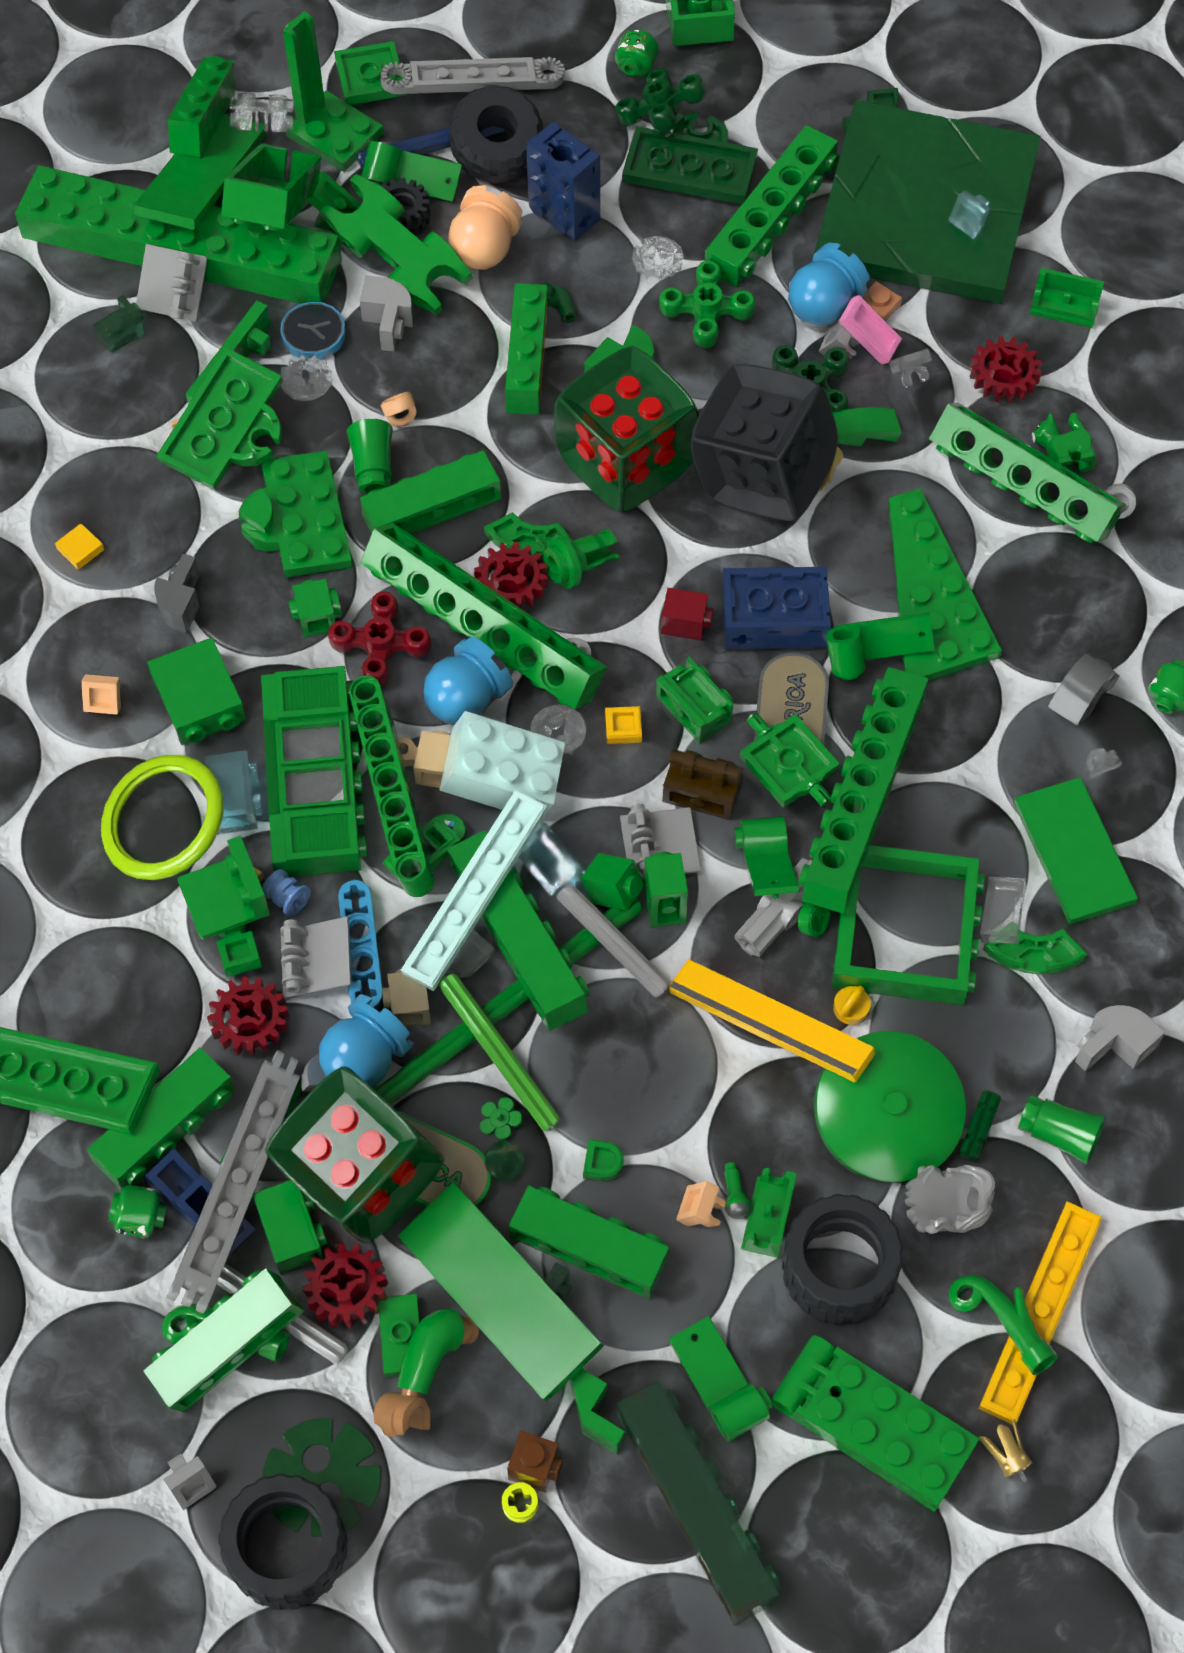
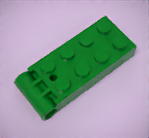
M815 1335L810 1337L770 1399L773 1407L779 1412L792 1418L933 1512L937 1510L979 1441L978 1437L839 1347L835 1348L823 1338ZM830 1392L838 1393L839 1397H833Z

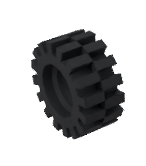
M400 178V183H396L395 179L389 180L390 186H387L385 182L380 186L394 196L401 205L413 207L405 212L397 221L415 236L419 235L418 229L423 232L426 229V224H429L431 216L429 195L427 191H424V186L421 184L416 186V181L412 179L407 184L406 178Z

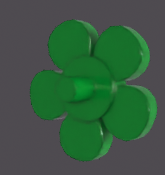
M501 1098L498 1102V1108L493 1102H487L482 1107L481 1112L488 1119H484L480 1123V1129L485 1135L495 1133L499 1140H506L512 1135L509 1126L513 1128L519 1127L522 1123V1115L519 1111H513L515 1104L510 1098Z

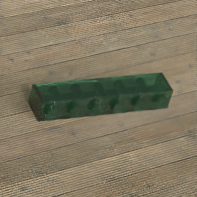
M657 1381L618 1402L616 1414L733 1625L736 1626L777 1603L779 1596L777 1589L781 1585L771 1566L763 1567L756 1553L760 1551V1547L749 1529L743 1531L736 1517L740 1515L735 1501L729 1493L723 1496L716 1483V1481L720 1480L714 1464L709 1458L703 1460L696 1446L700 1445V1441L690 1423L683 1425L677 1412L681 1409L671 1389L664 1391L660 1382Z

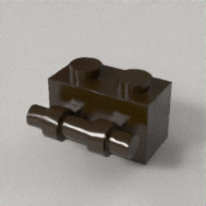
M672 749L668 761L670 766L663 784L662 802L682 808L690 807L693 811L731 820L742 786L744 768L738 767L729 760L717 758L716 761L705 758L701 754L688 749L685 752Z

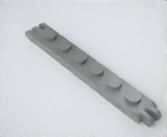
M278 1050L272 1062L265 1060L259 1071L167 1295V1298L175 1301L179 1296L181 1287L186 1289L181 1304L190 1307L195 1294L200 1295L196 1311L202 1314L209 1304L268 1156L265 1153V1148L272 1135L281 1125L300 1078L299 1075L294 1073L298 1059L290 1057L284 1069L280 1065L285 1053Z

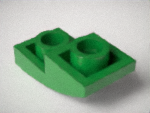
M866 407L833 412L839 444L861 447L866 438L896 442L902 433L894 409Z

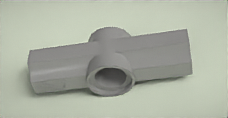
M802 858L793 868L797 883H799L804 864L811 865V859L806 860ZM798 885L799 892L779 894L777 899L772 898L771 895H763L757 905V910L735 934V940L744 951L751 956L760 957L783 930L788 931L798 921L801 907L805 903L802 901L804 886Z

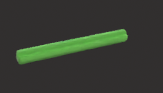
M454 973L445 977L439 985L441 991L543 1131L554 1127L560 1120L559 1115L459 977Z

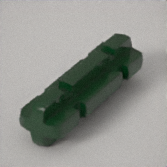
M984 1090L981 1093L965 1136L966 1139H964L959 1152L963 1159L971 1162L979 1160L1001 1101V1096L989 1090Z

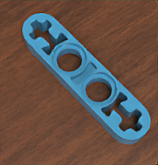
M351 880L343 884L339 890L340 917H349V930L353 925L359 923L366 925L369 928V932L360 939L350 936L352 985L348 986L349 997L352 1003L359 995H363L361 982H368L372 1001L369 1005L380 1011L383 1006L382 980L371 892L364 882ZM352 893L359 894L361 913L353 912ZM361 956L369 957L373 961L372 967L364 972L353 968V962Z

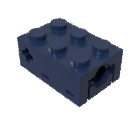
M553 121L526 143L529 207L535 215L542 216L550 222L559 233L566 234L575 241L601 219L600 155L593 150L590 151L587 145L565 129L562 130V127Z
M827 567L723 568L724 649L827 647L826 634L831 628Z

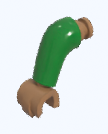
M441 1309L423 1318L415 1328L405 1352L397 1382V1387L401 1388L402 1392H387L379 1398L375 1405L374 1423L381 1427L384 1435L390 1437L401 1436L405 1434L409 1427L430 1430V1408L426 1400L421 1398V1394L428 1395L436 1371L445 1355L456 1351L461 1344H472L476 1341L479 1327L468 1315L460 1316L453 1309Z

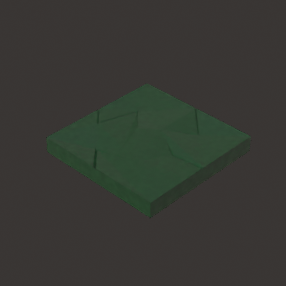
M855 100L814 254L828 242L838 243L841 245L838 250L844 252L848 257L854 253L866 267L870 278L1002 304L1041 136Z

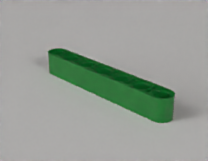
M361 676L353 681L349 688V694L393 869L408 895L423 897L433 889L435 879L390 705L378 680L373 676ZM396 782L394 785L387 787L389 784ZM399 812H403L401 815L394 817ZM412 841L409 845L402 847L405 843ZM419 872L416 876L409 878L411 874Z

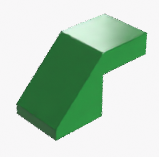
M581 1369L570 1379V1384L582 1433L617 1455L625 1442V1431L596 1414L607 1395V1383Z

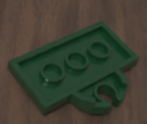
M680 112L676 116L675 127L665 133H658L654 129L636 126L623 168L622 182L743 204L747 198L755 169L758 148L728 143V130L724 120L720 122L710 115L707 119V131L702 133L696 132L694 129L697 127L698 113L683 116Z

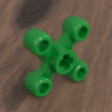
M710 260L701 262L696 270V283L698 286L692 294H684L679 289L670 287L664 289L659 297V309L664 316L676 318L681 313H691L693 315V319L696 321L693 328V339L696 345L701 348H710L717 343L719 337L717 322L720 320L721 315L729 314L739 321H746L754 315L756 309L755 297L749 291L741 290L731 296L722 294V290L719 288L721 268L716 262Z

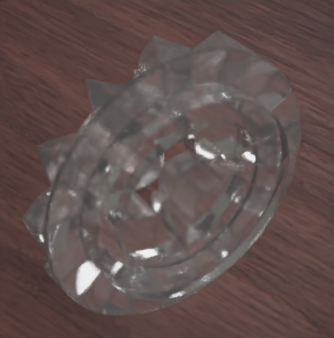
M653 236L642 240L636 245L632 254V263L635 265L636 272L643 273L647 280L650 277H657L661 281L666 276L673 278L675 272L681 270L683 251L672 239ZM655 252H658V256L662 260L660 265L655 264Z
M303 354L297 360L289 358L288 365L281 367V376L284 381L281 387L293 399L301 401L314 400L323 396L331 387L332 370H330L327 361H320L316 354L312 358H306ZM305 370L310 375L309 384H305V380L302 378V372Z
M552 705L542 709L534 716L530 732L552 738L551 729L558 730L560 726L562 727L565 724L564 734L566 736L558 735L554 739L565 742L563 754L569 753L572 755L576 748L583 745L586 735V724L581 714L573 708L565 705Z

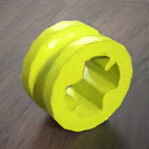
M516 1482L510 1485L502 1496V1508L505 1515L516 1523H524L531 1520L538 1509L536 1491L524 1482ZM517 1493H522L524 1499H531L532 1501L531 1505L526 1504V1511L518 1512L516 1506H509V1500L515 1501L514 1495Z

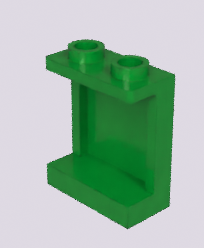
M212 637L147 662L156 690L160 693L181 745L189 742H199L207 735L220 730L233 729L239 723L246 720L242 702Z

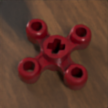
M381 591L372 597L371 612L374 618L369 620L364 628H356L346 621H338L333 623L328 631L329 643L335 651L343 653L350 651L352 648H361L366 651L368 658L361 667L362 676H373L378 680L381 687L389 679V667L386 660L391 659L396 651H404L412 657L422 658L430 652L432 647L431 636L425 628L416 626L407 631H399L394 628L392 621L398 614V602L395 596L387 591Z

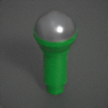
M730 1162L725 1164L724 1172L728 1192L725 1211L733 1219H742L750 1213L751 1202L742 1190L740 1173L736 1163Z

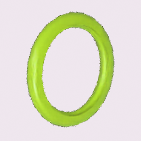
M186 755L154 757L133 768L112 790L105 804L101 819V838L105 852L112 864L124 874L143 880H159L173 877L190 868L211 847L220 830L224 808L219 780L208 766L200 760ZM179 771L190 775L199 782L207 800L205 820L196 838L180 854L167 861L144 863L131 857L122 847L118 836L120 813L128 797L144 781L159 773Z

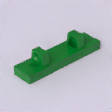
M256 300L186 392L188 405L225 347L246 358L252 351L264 356L271 348L270 336L266 334L271 326L268 316V305Z

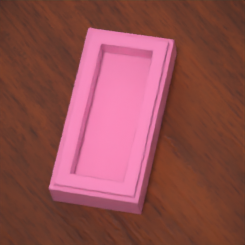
M860 295L850 300L838 321L881 365L891 360L902 340Z

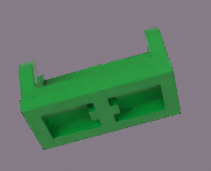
M1040 268L1029 315L1093 329L1105 281Z
M765 1168L762 1170L761 1177L757 1176L741 1250L775 1258L779 1257L797 1173L786 1171L783 1177H776L771 1175L770 1168Z

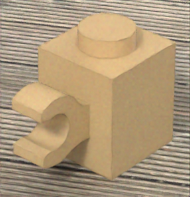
M441 730L433 732L422 731L418 747L415 746L411 739L398 737L401 749L408 751L406 754H403L405 767L414 766L415 784L440 788L451 736L449 733Z

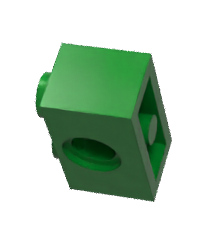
M664 851L655 853L651 857H645L644 894L650 928L686 923L688 889L681 853L672 854Z

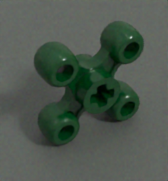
M663 68L651 71L646 77L647 85L643 89L645 98L636 100L633 97L624 98L616 104L615 111L620 123L625 127L636 125L641 121L643 115L649 114L654 130L658 133H665L672 130L676 125L675 116L679 112L677 103L686 101L689 104L701 102L707 95V89L703 79L697 74L686 76L680 81L679 86L673 87L668 72Z
M781 345L775 349L772 356L773 369L799 375L819 384L829 399L832 412L848 409L849 401L845 392L839 389H831L827 384L830 378H840L848 370L849 356L844 349L839 347L829 349L821 363L812 360L802 363L798 359L795 348L789 345Z

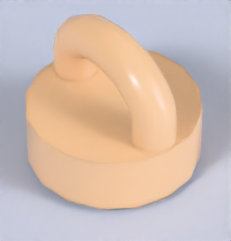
M403 392L390 397L380 405L389 423L396 427L408 425L414 420L417 413L415 402L410 392ZM408 409V414L400 419L395 417L394 414Z

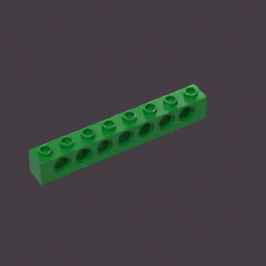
M393 522L373 530L360 564L371 570L373 576L387 581L396 587L401 595L418 602L427 613L440 617L450 624V628L455 632L464 634L467 637L473 636L485 643L494 651L495 656L503 660L506 667L525 675L534 686L545 689L557 697V700L562 705L575 710L593 700L607 669L604 664Z
M888 667L883 680H876L871 699L875 700L874 704L866 705L861 724L865 725L864 730H857L853 739L851 750L855 751L853 757L847 756L841 772V776L845 777L843 783L836 782L831 797V803L834 804L833 809H826L820 826V830L824 831L822 837L815 836L809 857L813 858L811 865L804 864L800 874L798 885L804 886L803 902L842 914L845 913L923 706L928 678Z

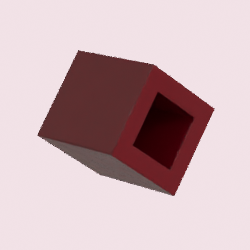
M667 587L661 618V634L702 641L704 628L710 629L713 617V608L707 607L708 594Z

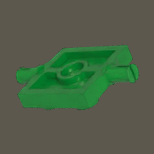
M758 712L750 715L746 723L753 728L758 736L753 743L740 751L739 758L777 802L785 808L799 797L811 794L821 808L830 805L832 796L821 784L839 771L840 763L796 714L784 722L769 726Z

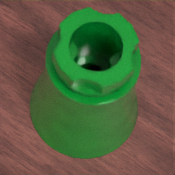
M363 419L352 423L347 428L346 433L351 446L358 491L367 495L372 490L391 486L392 425L381 419Z
M1031 1095L1021 1115L1018 1129L1030 1133L1031 1137L1048 1143L1088 1165L1100 1138L1106 1116L1075 1109L1047 1098L1044 1101L1039 1097Z

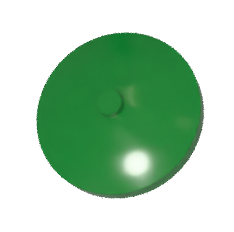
M879 1031L856 1038L873 1046L876 1053L857 1082L854 1083L824 1068L816 1086L814 1114L819 1134L825 1146L833 1157L846 1169L862 1178L880 1183L908 1182L917 1177L918 1168L923 1165L925 1167L930 1165L936 1168L939 1167L957 1146L965 1123L966 1103L964 1090L954 1067L936 1047L908 1033Z

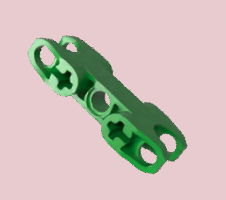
M355 174L350 181L356 193L363 199L360 208L353 213H342L332 206L325 205L320 210L322 218L334 233L339 235L341 243L357 257L362 258L372 248L395 268L387 278L401 283L408 290L411 303L438 316L443 309L437 297L429 289L433 280L440 276H450L460 283L467 285L473 279L471 271L461 261L452 246L435 232H430L423 241L419 240L397 221L405 213L400 202L382 186Z

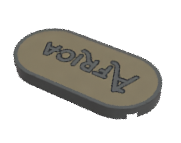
M784 653L774 657L764 666L760 674L756 712L759 713L769 726L780 724L796 714L824 745L829 679L824 667L814 658L802 653ZM756 732L754 733V741L758 736Z

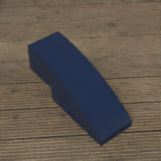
M173 1148L143 1179L153 1189L157 1190L160 1196L195 1228L212 1184L202 1174L199 1175ZM244 1217L229 1254L255 1230Z

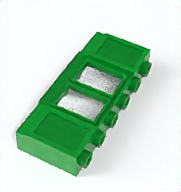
M345 666L275 672V674L261 675L272 866L274 871L278 869L285 870L288 873V877L362 871L361 857H367L366 836H359L358 825H365L363 804H357L356 794L363 793L361 772L354 773V763L360 762L358 741L352 742L351 733L358 732V726L354 711H350L349 702H351L349 688L354 680L347 681Z

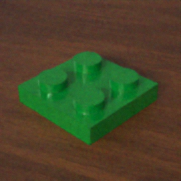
M394 41L334 51L344 101L349 105L406 96V94H391L385 91L380 82L381 70L386 64L389 65L391 62L392 64H395V62L400 64ZM392 75L389 77L391 79L390 81L394 80V83L395 81L399 83V80L402 81L403 79L401 76Z

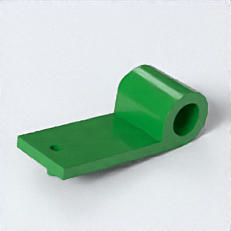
M370 141L362 177L379 186L384 182L387 186H390L389 180L395 179L396 183H400V178H406L407 184L412 179L416 181V186L419 184L424 186V191L428 192L429 197L454 203L463 166L459 163L402 151L398 147L386 143Z
M929 612L842 624L831 628L826 634L832 673L844 680H852L862 674L866 668V660L935 650Z
M784 816L740 820V827L734 828V843L736 849H742L754 895H771L772 898L777 899L779 894L799 892L797 879L788 854L787 830Z
M709 1316L668 1339L717 1428L728 1442L770 1419L768 1410L773 1408V1404L767 1392L762 1386L756 1389L752 1383H747Z

